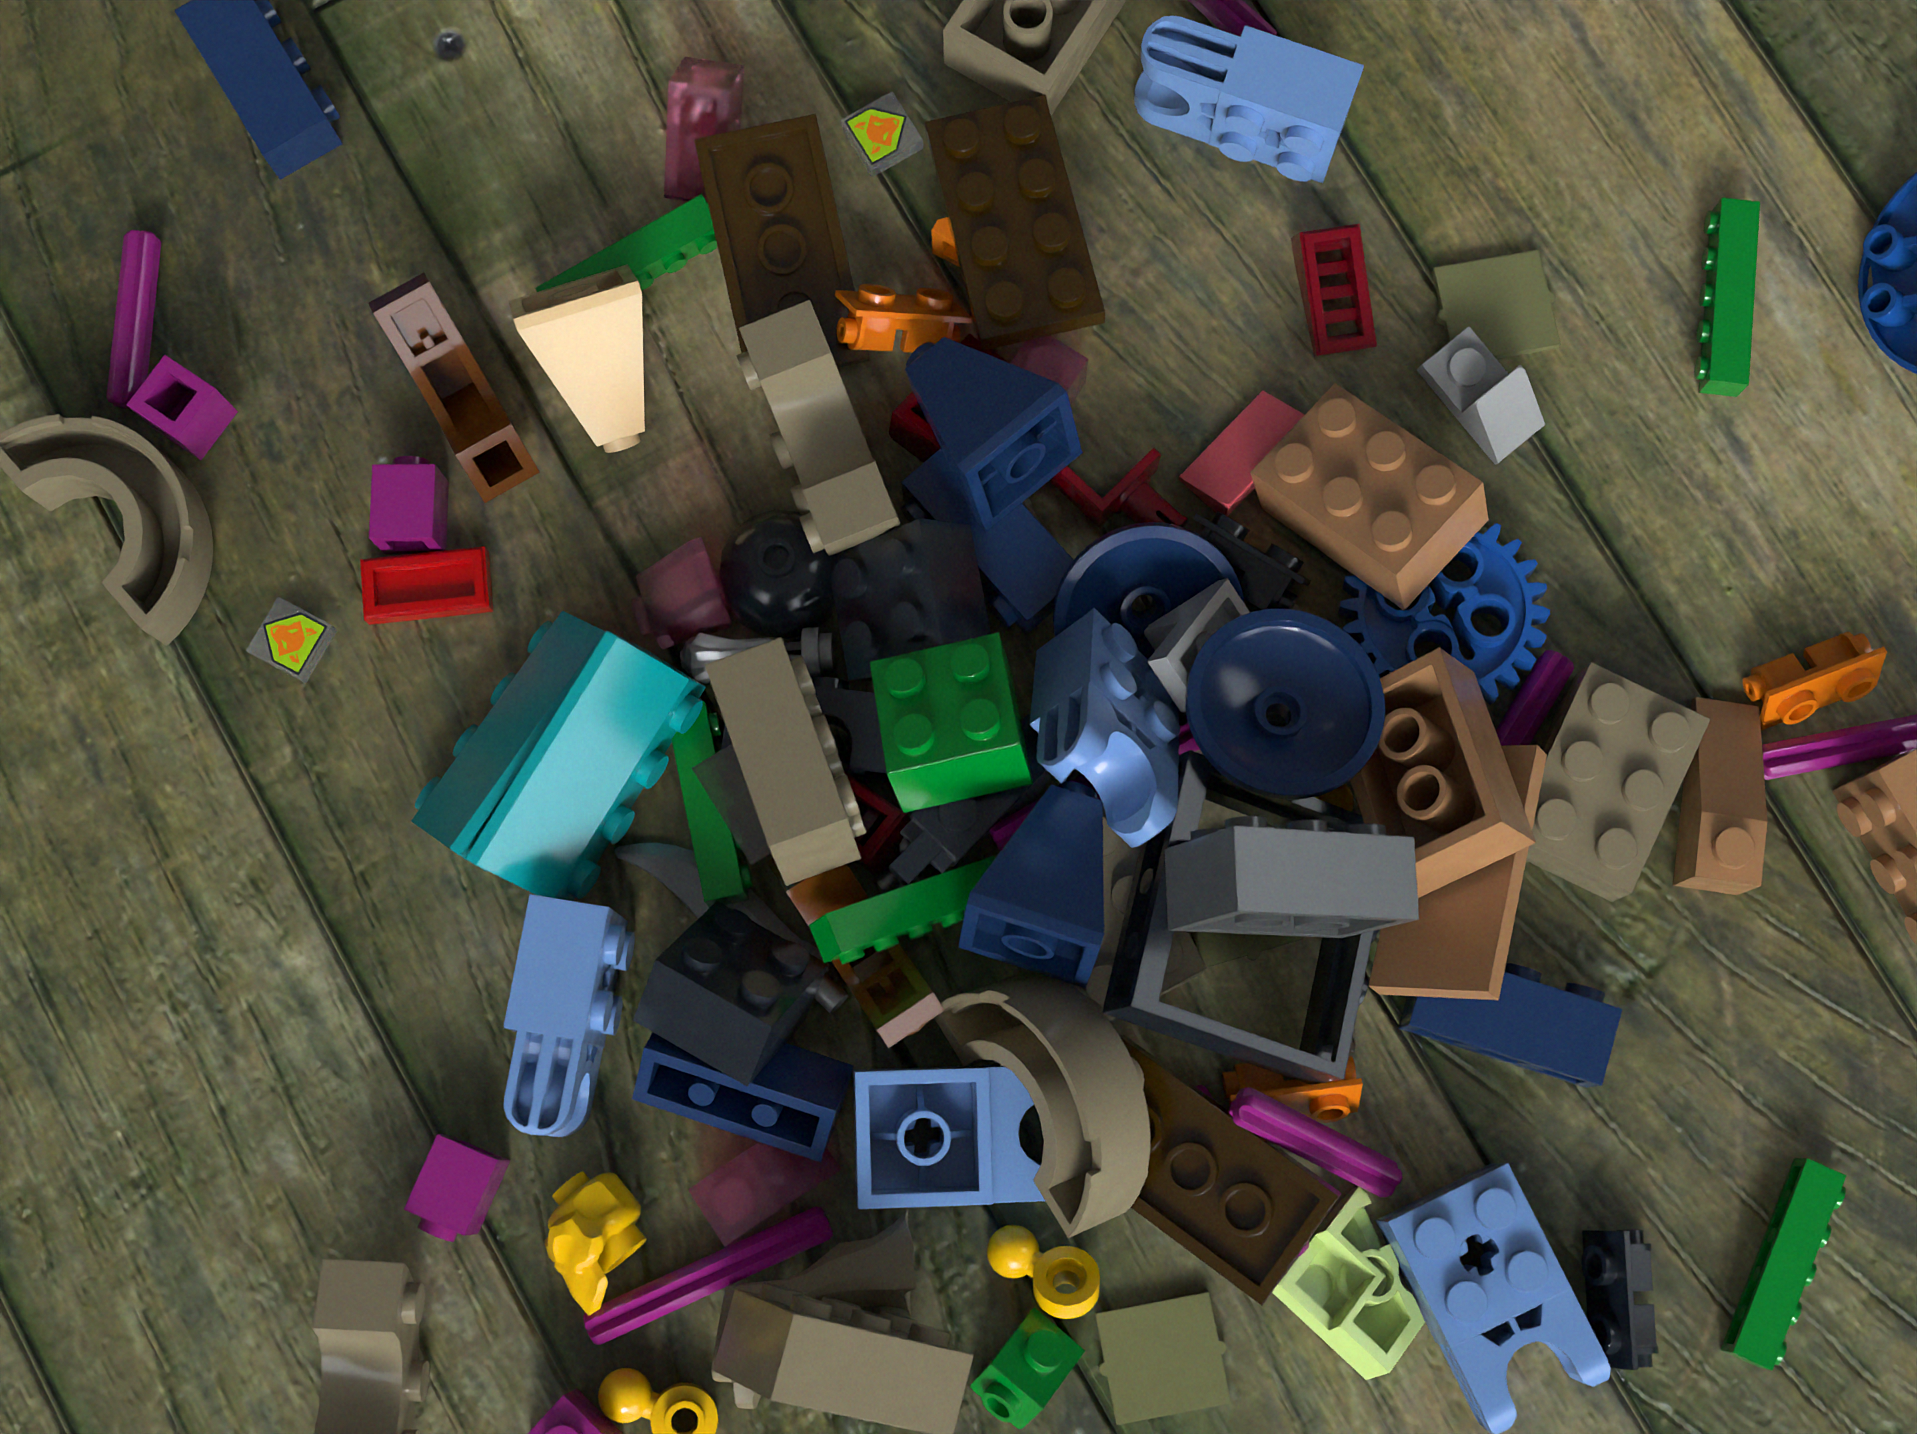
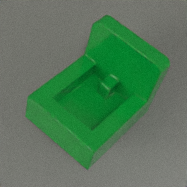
M1033 1307L991 1362L975 1378L970 1387L981 1397L984 1407L990 1414L1003 1422L1011 1423L1018 1429H1023L1044 1409L1085 1350Z

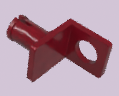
M1155 448L1150 450L1103 498L1068 466L1049 480L1099 528L1114 513L1118 515L1121 512H1124L1136 524L1160 522L1185 527L1189 521L1187 517L1182 516L1149 485L1150 477L1157 471L1161 458V453Z

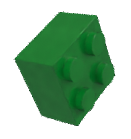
M999 632L870 662L886 771L903 813L1033 784L1013 676Z

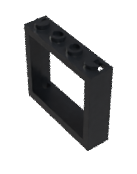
M1192 750L1186 751L1179 755L1178 808L1173 821L1163 830L1141 844L1102 1013L1310 1085L1344 1080L1349 1053L1355 1052L1353 1032L1358 1007L1364 1000L1368 988V977L1365 972L1370 946L1375 940L1379 929L1345 938L1322 937L1299 1050L1159 1001L1174 931L1168 930L1165 849L1190 841V832L1198 830L1204 799L1247 816L1265 817L1268 824L1285 829L1286 823L1299 820L1326 821L1327 832L1344 833V828L1347 826L1364 824L1362 815L1315 797L1297 800L1276 799L1248 791L1223 776L1203 754Z

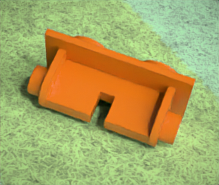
M861 284L858 291L836 290L835 296L849 309L848 318L841 317L838 321L837 339L840 343H847L851 350L893 351L896 329L903 330L900 342V349L903 352L913 353L922 344L928 342L936 344L943 337L960 343V329L955 323H972V317L953 301V295L939 289L919 288L916 291V295L896 294L893 289L886 286Z
M1844 632L1804 649L1803 656L1811 666L1809 670L1805 671L1794 653L1753 667L1751 675L1743 678L1742 683L1744 691L1751 701L1761 699L1763 702L1760 715L1761 731L1783 722L1787 725L1796 724L1810 717L1819 708L1840 700L1853 702L1866 696L1877 686L1887 650L1883 646L1872 651L1870 642L1864 634L1853 635L1850 632Z
M1352 1056L1348 1057L1344 1080L1311 1085L1298 1080L1284 1081L1283 1075L1249 1063L1234 1064V1071L1222 1072L1224 1095L1226 1099L1230 1098L1229 1107L1231 1102L1236 1099L1240 1089L1251 1087L1320 1123L1339 1121L1347 1117L1349 1113L1358 1112L1363 1083L1362 1078L1356 1079V1068Z

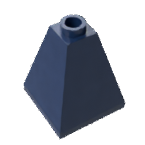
M946 337L940 339L936 344L932 342L922 344L908 358L905 371L913 393L977 523L985 532L1082 454L1068 393L1059 383Z
M1072 781L1059 783L1058 787L1050 785L972 889L966 905L959 948L1086 988L1104 938L1102 800L1096 799L1097 794L1094 790L1086 785Z

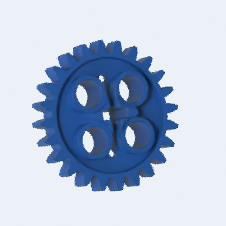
M1498 523L1491 526L1484 534L1477 532L1452 559L1465 563L1470 569L1472 577L1466 581L1456 582L1446 578L1440 572L1429 583L1430 587L1427 586L1415 598L1416 605L1404 611L1390 607L1385 602L1382 594L1358 577L1345 576L1342 589L1356 598L1341 601L1339 615L1356 620L1345 625L1342 630L1355 641L1360 640L1361 643L1359 645L1372 661L1379 678L1418 659L1414 651V647L1418 643L1425 641L1437 643L1445 652L1474 672L1484 701L1491 705L1498 697L1495 682L1497 681L1510 690L1516 688L1520 679L1512 666L1530 671L1537 659L1525 647L1541 648L1547 636L1539 629L1532 627V625L1545 623L1550 615V609L1532 604V602L1543 597L1547 590L1546 583L1527 582V579L1534 572L1538 563L1535 559L1520 563L1516 562L1514 558L1522 542L1516 539L1503 547L1498 544L1496 540L1501 525ZM1435 599L1443 610L1451 607L1456 610L1451 623L1444 614L1435 617L1430 614ZM1480 613L1491 614L1501 622L1503 632L1493 637L1484 636L1474 629L1471 617ZM1456 636L1473 653L1474 658L1472 660H1466L1462 656Z

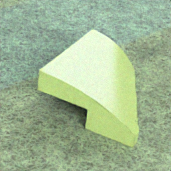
M1358 1186L1352 1189L1322 1221L1308 1240L1309 1248L1294 1260L1272 1293L1365 1380L1391 1372L1424 1325L1425 1320L1413 1294L1408 1292L1401 1284L1399 1263L1391 1245L1388 1244L1382 1247L1365 1209V1206L1371 1204V1200L1368 1194Z

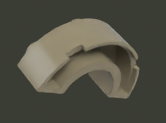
M805 301L740 327L739 330L748 351L736 356L750 391L762 387L780 431L769 436L783 470L794 466L800 484L790 487L799 513L803 515L799 518L813 553L825 549L830 556L901 526L811 301Z
M60 414L42 416L22 422L1 432L0 467L23 493L50 512L72 499L98 496L115 501L123 515L125 540L117 564L101 583L143 631L167 646L180 634L198 609L209 582L213 562V538L209 516L203 500L188 477L137 432L122 424L97 416H92L91 419L63 418Z
M1028 972L998 980L958 994L942 1002L941 1005L944 1011L934 1018L963 1066L967 1067L985 1059L995 1060L1011 1070L1028 1090L1039 1114L1044 1138L1042 1164L1033 1181L1066 1236L1070 1238L1127 1212L1141 1192L1148 1175L1150 1157L1149 1115L1143 1092L1144 1075L1138 1062L1130 1057L1117 1031L1107 1019V1015L1102 1013V1006L1098 1002L1088 999L1083 993L1064 981L1040 973Z
M322 1259L312 1326L318 1337L321 1352V1390L314 1434H420L418 1429H413L415 1402H424L430 1378L429 1362L419 1360V1323L424 1311L425 1287L421 1282H413L411 1273L405 1263Z

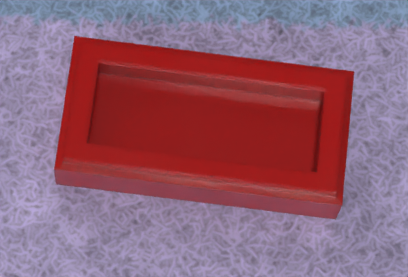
M485 546L360 559L364 621L369 625L494 612L490 556Z

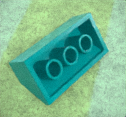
M564 611L559 614L554 623L551 621L543 623L535 632L528 645L527 651L531 655L517 674L513 672L508 673L495 688L490 699V703L494 706L480 726L476 724L471 725L457 741L453 749V756L456 759L442 778L436 776L431 779L420 792L415 802V808L418 809V812L411 822L466 859L604 636L605 631Z
M607 630L466 859L535 895L574 901L575 898H583L591 890L599 877L601 867L597 865V862L608 844L617 843L631 826L635 816V812L631 810V807L644 787L649 789L654 786L665 771L669 761V757L665 755V752L672 743L671 739L677 731L681 734L687 732L698 718L703 706V702L699 697L706 687L645 648Z

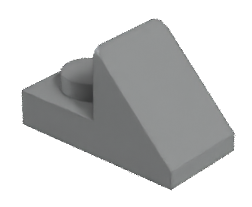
M1467 327L1416 370L1495 465L1545 425L1526 370L1520 364L1508 374L1470 327Z
M1228 578L1219 580L1151 623L1144 631L1145 637L1155 650L1147 662L1181 712H1186L1185 692L1189 672L1204 643L1229 621L1250 613Z

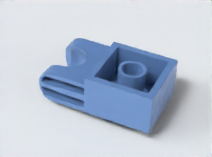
M1164 16L1153 22L1143 36L1140 57L1144 71L1141 73L1136 84L1134 103L1138 114L1150 124L1218 147L1225 156L1242 162L1256 160L1276 167L1283 176L1296 181L1312 179L1323 183L1364 65L1246 25L1240 37L1183 17Z
M1094 608L1036 651L1030 725L1039 733L1037 761L1061 783H1063L1073 769L1082 773L1100 795L1106 812L1107 825L1128 845L1134 848L1163 830L1173 821L1177 812L1179 708L1148 664V659L1138 651L1137 645L1130 633L1118 623L1111 625Z
M529 894L503 1026L505 1029L517 1032L504 1096V1109L508 1120L521 1132L530 1135L567 1137L581 1130L591 1114L606 1035H616L622 1014L623 999L621 996L614 995L619 970L628 971L635 942L634 932L626 931L628 921L609 907Z
M1003 1065L853 1069L855 1190L858 1209L990 1205L993 1203L1045 1201L1033 1181L1042 1163L1030 1159L1022 1149L1019 1140L1020 1121L1025 1112L1034 1103L1028 1090L1011 1070ZM918 1118H928V1126L930 1128L938 1127L939 1130L938 1139L928 1141L926 1146L927 1152L923 1153L914 1152V1144L912 1142L904 1143L905 1130L914 1129L915 1120Z
M1491 1163L1375 1220L1386 1244L1391 1245L1399 1263V1270L1416 1300L1434 1341L1439 1344L1478 1423L1490 1434H1500L1510 1429L1516 1419V1408L1507 1387V1366L1514 1352L1526 1344L1537 1341L1547 1345L1554 1352L1569 1377L1581 1383L1594 1387L1609 1379L1611 1368L1605 1353L1508 1163ZM1469 1236L1472 1242L1481 1243L1483 1247V1255L1480 1257L1481 1263L1477 1268L1471 1265L1463 1266L1460 1261V1256L1468 1251L1465 1240Z

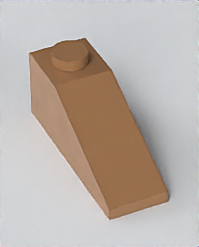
M1695 697L1692 699L1691 710L1711 720L1684 777L1673 886L1739 895L1761 887L1767 832V808L1759 706Z

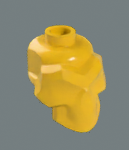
M581 1171L569 1179L552 1195L559 1206L553 1211L548 1220L549 1233L545 1239L548 1257L555 1263L554 1268L563 1276L572 1297L588 1316L600 1310L608 1285L605 1274L625 1261L647 1240L635 1225L641 1215L639 1202L620 1178L611 1172L602 1173L590 1179L584 1171Z

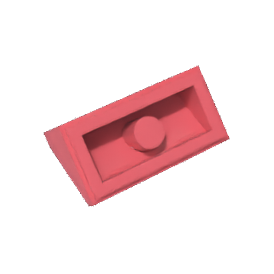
M1262 390L1178 479L1215 513L1219 511L1229 516L1255 489L1250 472L1296 425L1304 414Z

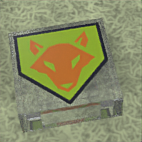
M893 91L840 120L841 130L871 178L924 149L922 137Z
M277 597L246 651L306 684L336 634L337 629L326 621Z

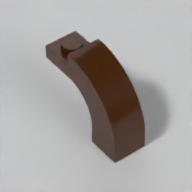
M425 273L414 277L368 303L374 316L431 408L455 456L484 503L540 473L501 402Z
M774 858L767 861V864L808 926L826 913L869 899L847 864L786 886ZM899 943L880 952H876L874 946L863 949L865 953L863 957L843 965L839 958L832 961L888 1048L904 1037L918 1032L928 1021L944 1011L937 997Z

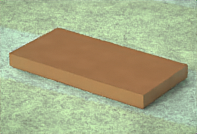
M1538 745L1501 746L1532 830L1547 754ZM1529 846L1418 898L1419 920L1382 928L1368 986L1380 995L1499 1000Z

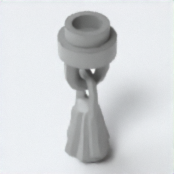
M820 627L802 628L801 641L784 643L787 652H801V655H788L789 659L803 656L810 678L823 677V671L835 670V642L833 633H821ZM699 633L695 637H691L684 644L683 650L680 652L681 667L697 682L707 684L710 683L705 664L767 643L773 639H729Z

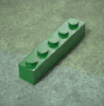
M700 194L535 287L536 292L624 265H628L637 278L641 291L647 289L657 277L666 272H677L686 265L689 259L698 254H708L718 247L707 201Z
M1722 197L1713 210L1707 212L1705 217L1704 233L1709 234L1708 246L1703 251L1701 267L1702 270L1707 271L1706 283L1702 284L1699 294V305L1704 306V316L1697 328V342L1702 343L1701 356L1697 357L1694 368V377L1699 379L1698 393L1738 397L1749 385L1760 201Z
M703 701L701 712L691 728L684 734L677 731L671 740L703 898L710 908L716 901L728 905L749 900L747 888L754 887L749 864L742 865L739 850L746 848L742 828L740 825L734 826L731 812L738 810L733 787L726 788L724 773L730 772L729 763L721 750H718L716 736L722 735L717 712L711 713L705 701Z
M995 856L824 914L809 924L824 963L839 958L843 965L865 955L863 949L874 946L876 952H880L898 944L899 940L897 937L908 934L910 940L932 932L931 925L941 922L943 928L963 921L970 893L993 863Z
M1809 1158L1793 1159L1723 1341L1721 1351L1756 1367L1773 1371L1774 1365L1780 1364L1787 1349V1342L1784 1341L1789 1326H1793L1800 1316L1802 1304L1799 1300L1804 1286L1808 1287L1815 1277L1817 1265L1814 1263L1819 1248H1823L1830 1237L1831 1225L1828 1223L1833 1210L1838 1209L1844 1200L1846 1187L1843 1184L1847 1175Z

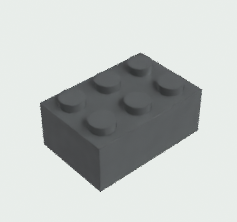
M1239 816L1226 819L1225 829L1206 828L1190 832V841L1165 849L1169 931L1345 938L1419 920L1414 837L1386 835L1385 825H1351L1345 827L1344 833L1327 832V822L1321 820L1292 821L1285 824V829L1267 828V818Z

